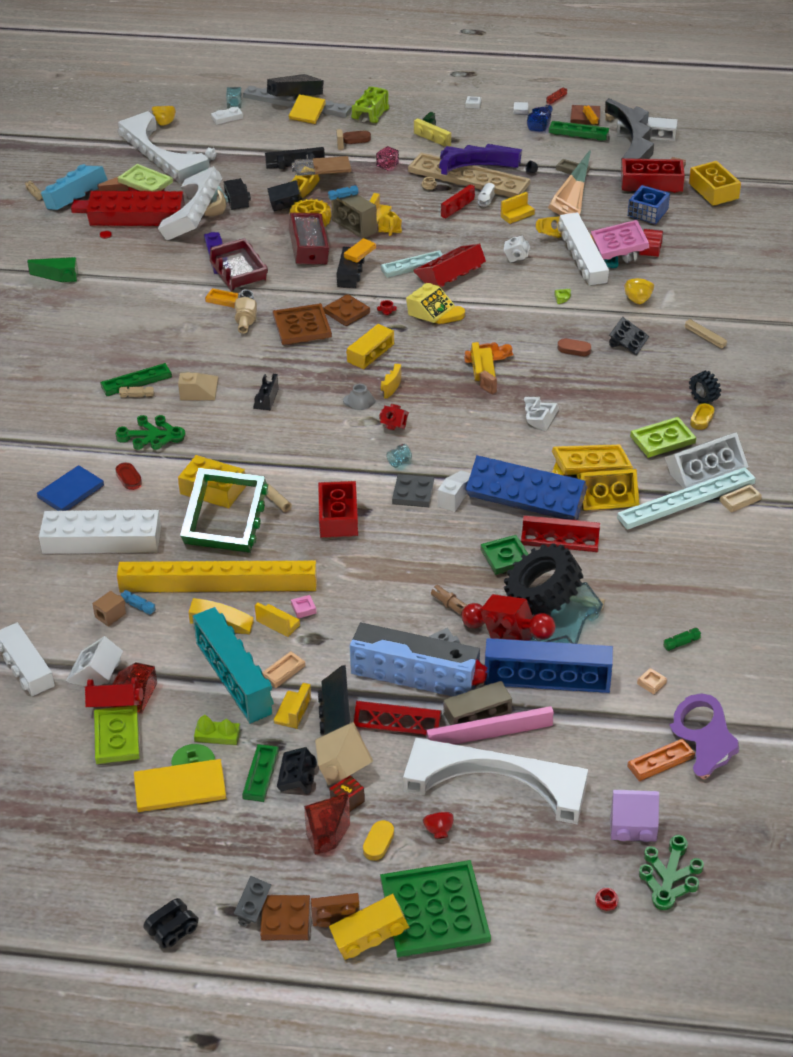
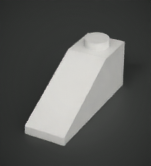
M461 470L444 480L438 489V507L453 512L456 511L467 495L466 487L471 473Z

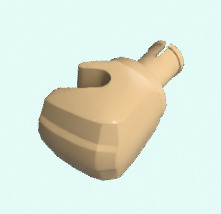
M217 190L216 202L211 203L210 201L204 212L205 217L218 216L224 213L226 200L221 191Z
M242 297L235 300V321L239 324L238 331L240 333H247L248 326L256 321L257 303L249 297Z

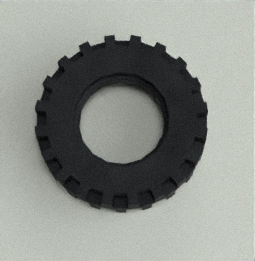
M551 543L550 547L544 544L541 545L539 550L531 549V553L527 556L523 554L521 556L522 560L513 563V570H508L509 578L504 579L506 584L504 590L507 596L526 599L532 615L541 613L551 615L552 610H561V605L564 603L569 604L571 602L569 598L572 595L576 596L578 594L576 588L582 586L583 583L580 579L584 578V575L568 548L565 549L561 544L557 547L555 543ZM555 570L553 575L543 584L529 588L535 579L542 574Z

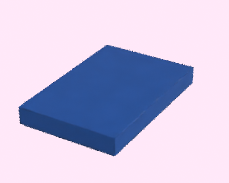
M78 465L37 492V497L57 511H67L103 487L104 481Z

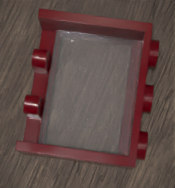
M245 238L210 248V263L231 292L240 286L260 280L266 281L267 265L261 261L259 254H256L252 245Z

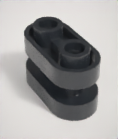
M176 898L152 913L145 920L143 928L150 936H155L154 940L161 948H170L185 935L191 934L196 930L199 918L191 910H187V905L180 898Z

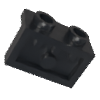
M307 747L283 753L277 788L281 792L300 787L305 794L311 793L317 761Z

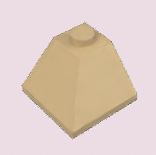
M190 372L180 373L178 382L180 400H215L218 376Z
M354 722L315 740L318 766L328 786L350 776L373 762Z

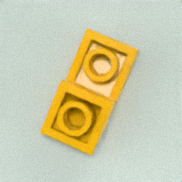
M394 364L393 371L390 370V374L385 375V381H381V391H384V399H388L397 390L401 382V364Z

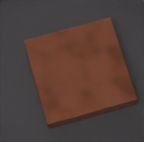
M572 105L570 123L592 125L583 112V107L587 105ZM590 106L599 118V122L600 106Z

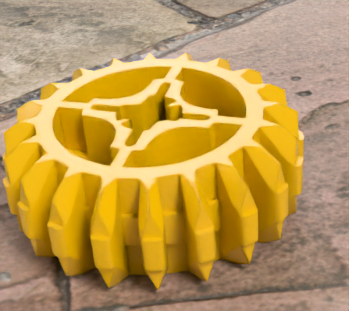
M318 199L300 200L295 205H292L290 213H321L324 227L330 224L332 217L330 206L323 200L318 201ZM313 218V220H315L314 228L317 229L316 218Z

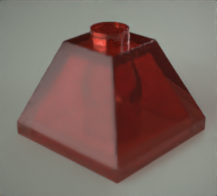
M135 662L118 672L112 685L131 684L132 677H137L138 683H140V687L143 689V699L141 705H137L138 713H143L157 685L155 666Z
M347 793L304 806L306 835L315 855L336 849L350 826V810Z

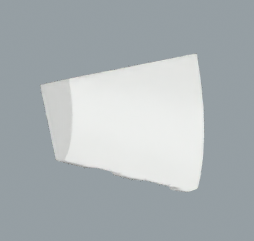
M525 397L527 422L536 429L547 431L559 410L558 404L541 403L540 397Z

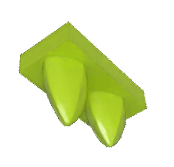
M204 714L197 721L194 742L237 745L240 723H232L228 719L214 722Z

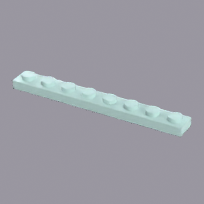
M744 467L618 512L617 519L628 530L733 492L747 485L755 484L756 478Z

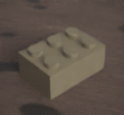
M350 194L351 196L339 199L337 197V199L331 200L332 221L361 239L377 232V209L375 204L358 194L353 196Z

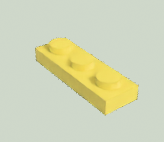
M418 118L414 120V134L445 147L451 146V132Z

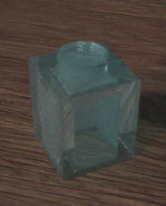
M227 87V108H241V87Z

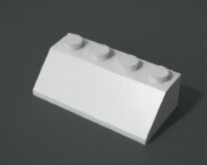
M737 432L665 457L670 475L683 489L744 467L748 468Z

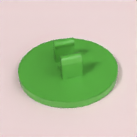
M189 744L181 747L174 753L171 764L175 766L215 760V756L211 749L204 745Z

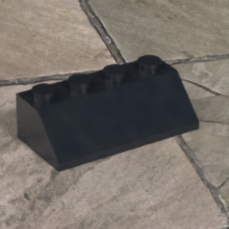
M341 665L321 681L322 690H318V703L323 702V706H319V719L324 718V722H320V735H326L350 723L346 665Z

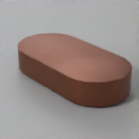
M369 131L343 133V142L346 144L366 143L371 140V133Z
M564 338L558 341V350L565 354L588 356L591 353V344L585 341Z

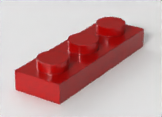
M470 184L441 203V217L446 219L475 200V186Z

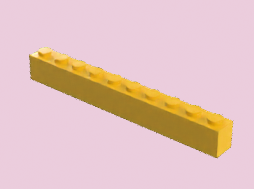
M316 560L119 562L117 581L119 592H124V590L130 592L316 591L317 570Z

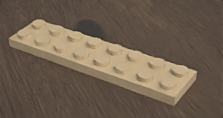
M420 153L408 166V172L416 175L433 177L444 182L455 183L456 185L468 186L471 184L475 186V189L482 190L485 184L492 183L495 185L494 193L510 198L523 193L530 185L529 178L475 165L459 167L449 171L447 175L441 174V169H439L440 160L442 159L426 153Z

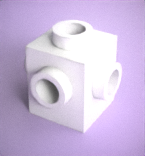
M523 236L513 237L505 241L504 252L510 263L528 257L530 245Z

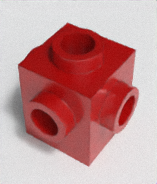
M396 404L384 405L379 415L380 423L384 424L386 429L395 431L396 428L405 430L409 412L401 409V406Z

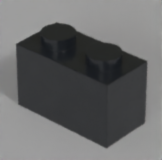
M242 179L223 181L224 193L228 197V204L231 210L249 207L251 196L250 192H247V185L243 183Z
M297 180L267 188L274 212L292 207L296 202L302 200Z

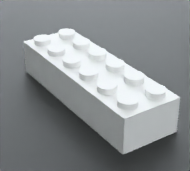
M159 510L44 511L39 534L42 554L157 553L161 532Z

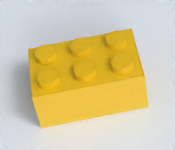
M718 161L690 167L689 184L712 206L739 199L741 182Z
M195 455L178 476L180 494L191 497L198 468L245 474V469ZM208 481L203 501L229 509L246 486Z

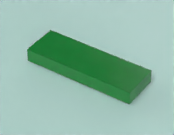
M257 744L242 793L244 800L265 801L279 754V747Z

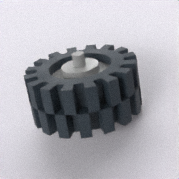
M704 370L690 378L689 384L691 386H689V389L692 390L690 393L691 395L694 394V399H698L697 402L699 404H709L721 396V389L719 388L721 385L717 383L718 379L714 378L715 375L711 374L710 371Z

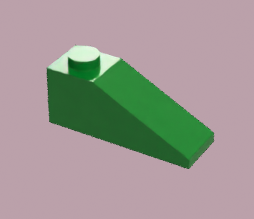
M76 257L27 260L30 275L58 282L77 281L78 266Z

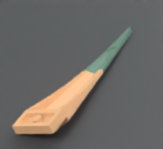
M591 150L588 151L552 198L548 209L554 213L564 215L578 212L580 215Z

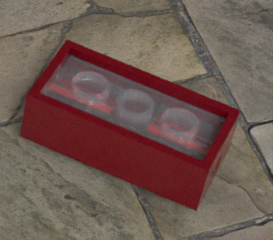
M290 213L289 233L295 263L327 264L329 245L322 214Z

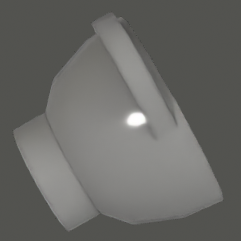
M360 383L355 384L350 394L343 398V403L355 410L368 409L376 402L366 385Z

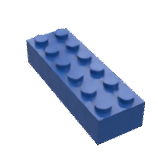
M476 455L466 487L469 497L567 520H578L587 490L585 480Z
M487 638L485 666L488 669L484 685L502 681L505 687L610 693L613 646Z

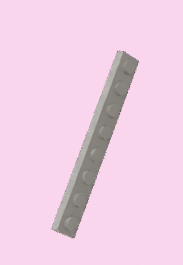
M249 86L243 92V98L293 107L298 97L273 96L267 93L266 88L261 89L255 86ZM326 101L321 113L346 118L351 113L352 108L346 104Z

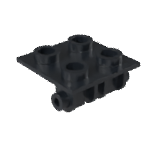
M622 316L609 334L611 337L609 345L617 347L621 344L637 355L649 338V335Z

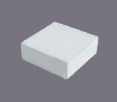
M467 96L465 108L480 109L481 97Z
M514 102V114H528V102Z

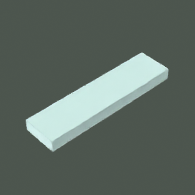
M439 250L382 264L381 270L386 278L413 272L414 269L443 254Z

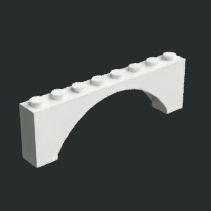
M147 111L118 122L119 135L178 183H183L186 178L210 168L209 159L202 153H174L153 145L149 141V137L153 131L157 130L155 116Z
M415 738L403 776L404 792L425 795L426 791L433 786L455 776L470 773L501 774L517 779L537 791L552 807L557 821L578 824L587 785L588 769Z

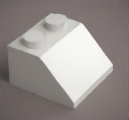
M102 637L81 651L66 681L72 684L87 686V680L93 679L94 685L108 684L114 676L112 674L114 669L121 662L120 657L123 650L107 637Z

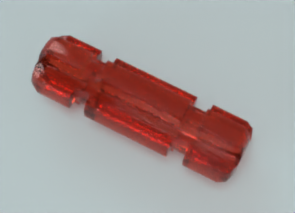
M562 87L547 96L546 103L552 104L567 95V88Z

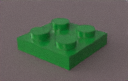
M517 535L483 543L480 548L495 575L513 570V563L522 560L521 556L523 554L528 555Z

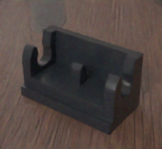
M266 374L263 375L261 388L254 398L253 409L271 411L279 390L278 374L272 375V381L266 379Z

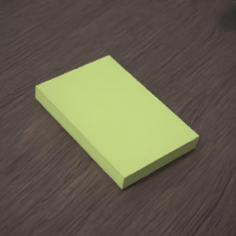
M136 164L120 175L118 182L139 191H162L173 183V178Z

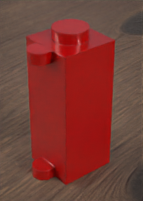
M132 677L131 684L94 685V680L88 679L87 686H85V707L141 705L143 699V689L140 687L137 677Z

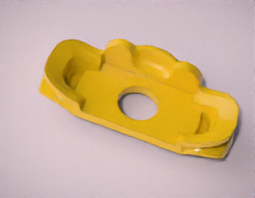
M560 216L538 219L536 221L538 233L553 236L554 238L562 237L561 231H558V228L553 229L551 226L553 220L557 223L559 222Z

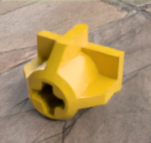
M388 211L378 219V232H388L389 236H392V233H402V219L395 212Z

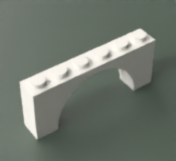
M214 166L184 180L181 188L188 198L191 199L190 202L175 214L162 220L158 227V230L167 241L197 228L222 180L220 172Z

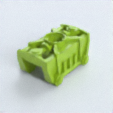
M368 87L360 99L356 100L355 104L352 105V119L358 120L363 112H368L370 122H379V117L383 112L389 110L388 90L379 87Z

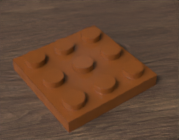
M321 303L273 310V318L282 345L332 337V332Z

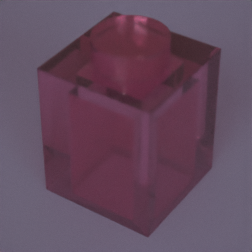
M386 146L376 153V166L389 171L399 164V150Z

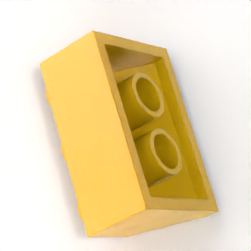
M637 469L577 474V479L585 480L587 485L582 504L583 511L635 507L639 505Z

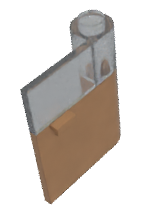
M348 156L296 159L292 163V172H295L297 176L351 172V166Z

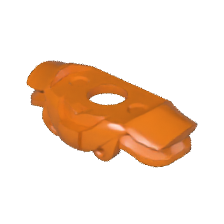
M492 342L491 344L479 345V349L491 348L493 361L502 360L514 355L510 344L498 346L496 342ZM465 351L464 360L466 363H472L471 351Z

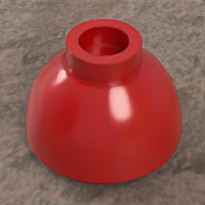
M439 812L425 816L422 821L425 828L434 835L435 839H442L448 837L447 832L452 828L454 815L451 812Z

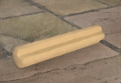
M691 319L685 322L686 329L721 349L726 347L727 340Z

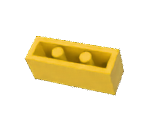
M380 324L374 326L347 348V362L365 369L394 345V330Z
M393 894L329 926L336 945L345 960L356 957L364 950L378 946L382 941L392 936H397L410 928Z

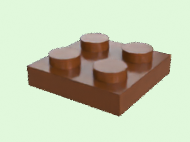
M349 294L323 307L325 314L344 326H348L370 313L369 306Z
M358 893L311 898L313 926L329 927L360 911Z
M267 895L262 907L261 940H308L310 895Z

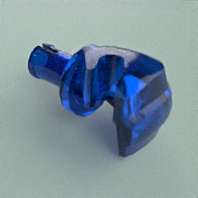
M545 105L544 107L533 108L532 113H529L527 118L528 129L538 132L545 131L551 121L552 106Z

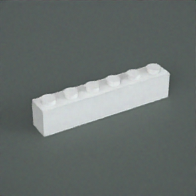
M578 212L560 215L559 222L557 223L558 231H561L568 250H571L578 269L582 271L583 279L587 281L589 286L607 283L609 269Z

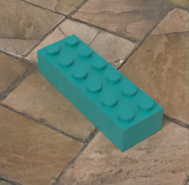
M216 607L193 615L197 646L249 724L272 715V705H274L270 693L272 685L269 679L263 677L260 666L254 664L251 653L245 651L242 640L236 638L232 626L227 625L223 613H219Z

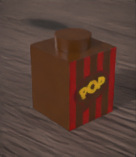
M351 775L329 788V802L333 809L339 810L344 816L365 802L364 787Z

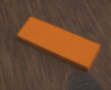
M682 738L628 761L627 767L638 781H642L693 759L695 752Z

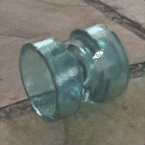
M400 444L396 449L388 451L386 457L390 465L397 468L402 465V462L411 460L412 453L406 444Z

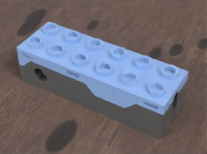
M362 622L359 623L350 643L351 674L448 696H457L470 690H475V687L484 683L487 678L486 671L488 668L480 662V648Z

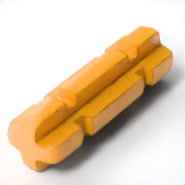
M589 105L584 106L583 112L591 124H598L599 118Z

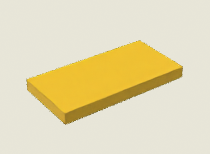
M620 444L554 446L552 449V453L563 475L633 469Z
M221 759L134 771L138 812L226 799Z

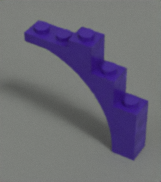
M487 144L485 148L467 145L464 149L446 146L440 154V159L442 160H440L439 169H441V174L447 175L453 169L472 165H500L518 168L521 164L522 149Z

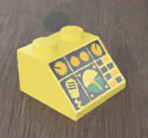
M431 283L424 284L406 297L408 315L432 323L438 321L440 317L455 307L439 286Z

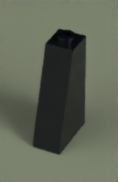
M306 74L267 79V93L273 96L322 95L324 80Z

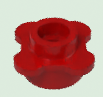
M390 300L382 301L380 306L377 307V311H381L384 315H390L392 311L397 310V307L393 306V302Z

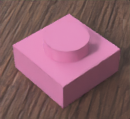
M310 595L291 600V606L297 619L317 614L315 604Z

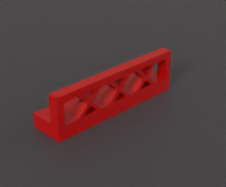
M523 516L521 543L525 546L541 547L544 544L550 547L551 543H555L557 547L561 544L565 549L568 548L569 550L598 552L600 523ZM526 535L536 537L535 539H525ZM552 537V538H554L555 540H554V541H547L546 538ZM572 539L574 540V542L567 543L565 540ZM585 541H594L595 544H594V545H587V544H585L584 542H585Z
M356 701L354 724L356 727L427 735V730L420 723L427 717L435 718L434 728H439L442 710ZM360 710H368L374 718L368 723H360ZM373 711L380 712V713L376 716V715L373 713ZM384 713H390L394 718V721L388 726L383 725L378 719ZM394 714H402V715L399 716L398 718H396V716H395ZM405 715H410L416 722L410 728H404L399 721ZM415 716H420L422 718L418 721ZM376 720L379 725L371 723ZM397 722L400 727H394L393 725ZM418 725L421 728V730L413 728Z

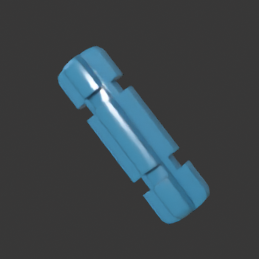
M355 185L350 186V188L332 190L328 192V197L330 200H335L337 197L339 199L351 196L350 194L352 196L359 193L358 187Z
M124 590L121 593L125 603H129V605L147 614H152L156 610L154 603L128 590Z

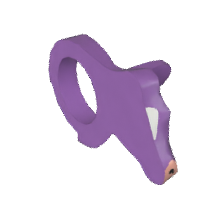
M702 693L690 695L678 705L674 713V723L669 725L677 736L696 742V762L693 770L698 777L706 779L716 768L726 765L730 758L739 752L738 740L728 731L723 708L715 697ZM708 707L713 710L714 716L707 726L697 730L688 729L684 726L685 716L692 709Z

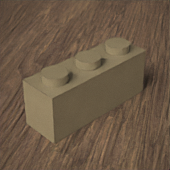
M502 681L443 700V714L450 725L502 716L512 712V697Z

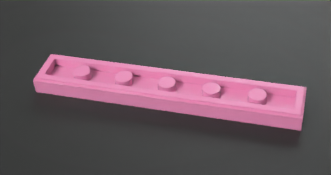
M552 706L429 729L427 730V739L456 745L553 726L554 711Z

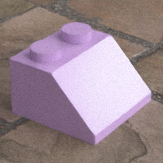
M613 790L610 814L611 840L656 842L659 824V791Z

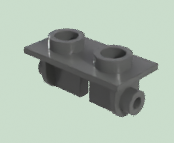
M250 876L234 911V915L238 916V923L241 926H247L251 922L256 923L272 884Z

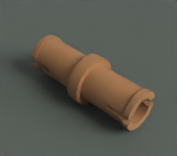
M435 585L434 588L437 591L432 589L431 595L443 602L446 608H451L461 615L467 604L456 598L457 596L454 593H449L440 585Z

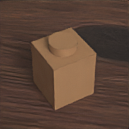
M111 590L92 603L95 618L108 627L126 614L125 600L122 596L116 595Z

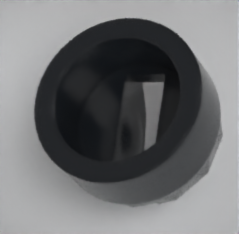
M530 160L526 164L525 170L528 173L534 174L538 171L539 167L536 162Z

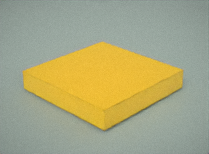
M299 94L289 114V119L316 124L326 104L325 99Z

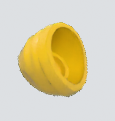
M153 106L151 110L157 123L161 126L170 124L175 118L176 110L174 106Z
M640 278L627 280L624 285L625 294L632 302L643 304L651 297L654 284Z

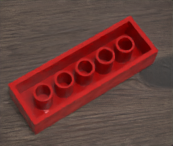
M91 191L87 207L89 225L160 226L162 220L175 214L185 206L183 191Z

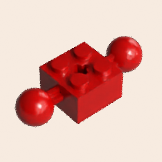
M492 594L483 606L478 603L468 604L464 607L461 614L463 623L469 628L477 629L486 624L491 639L530 641L534 637L538 640H546L554 634L556 628L551 616L541 613L533 617L526 599Z

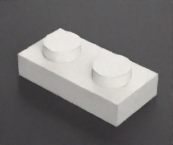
M231 107L227 110H218L211 113V118L218 125L243 119V113L238 107Z

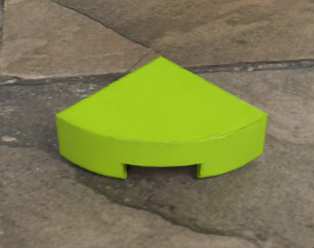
M571 289L554 291L557 304L565 303L570 299Z

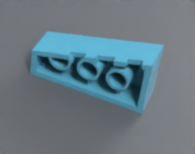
M82 164L75 171L68 172L64 178L57 179L56 183L48 185L41 192L47 209L58 210L73 202V199L85 196L84 192L98 189V184L108 181L103 166H86Z

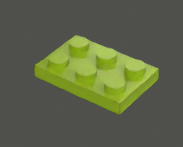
M679 417L635 429L630 433V437L648 458L696 443V436Z
M137 705L94 710L96 764L140 759Z

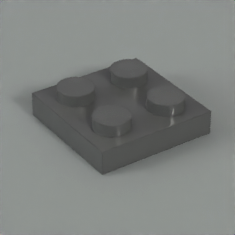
M398 474L392 504L429 508L434 487V477Z

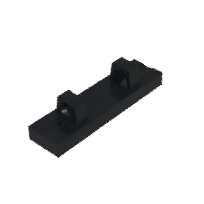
M324 147L266 152V169H284L288 166L298 165L313 166L312 158H325Z

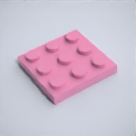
M637 220L591 231L592 239L603 259H611L615 256L627 255L631 252L643 251L649 248V242Z

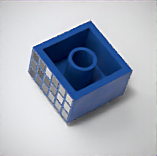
M641 185L629 199L627 216L657 224L669 209L670 193Z

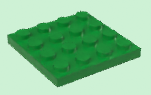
M471 860L380 874L384 898L391 894L395 896L410 927L401 934L392 936L397 957L491 942V934Z

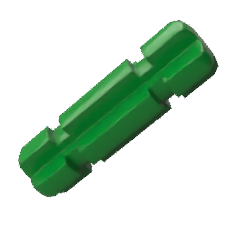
M696 627L692 628L689 632L685 631L664 639L663 646L667 651L675 649V646L680 647L700 639L701 632Z

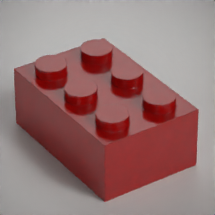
M356 481L318 482L320 538L358 536Z

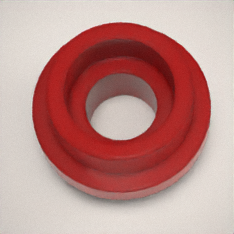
M602 888L597 892L595 903L600 909L609 911L615 909L618 905L619 898L613 889Z

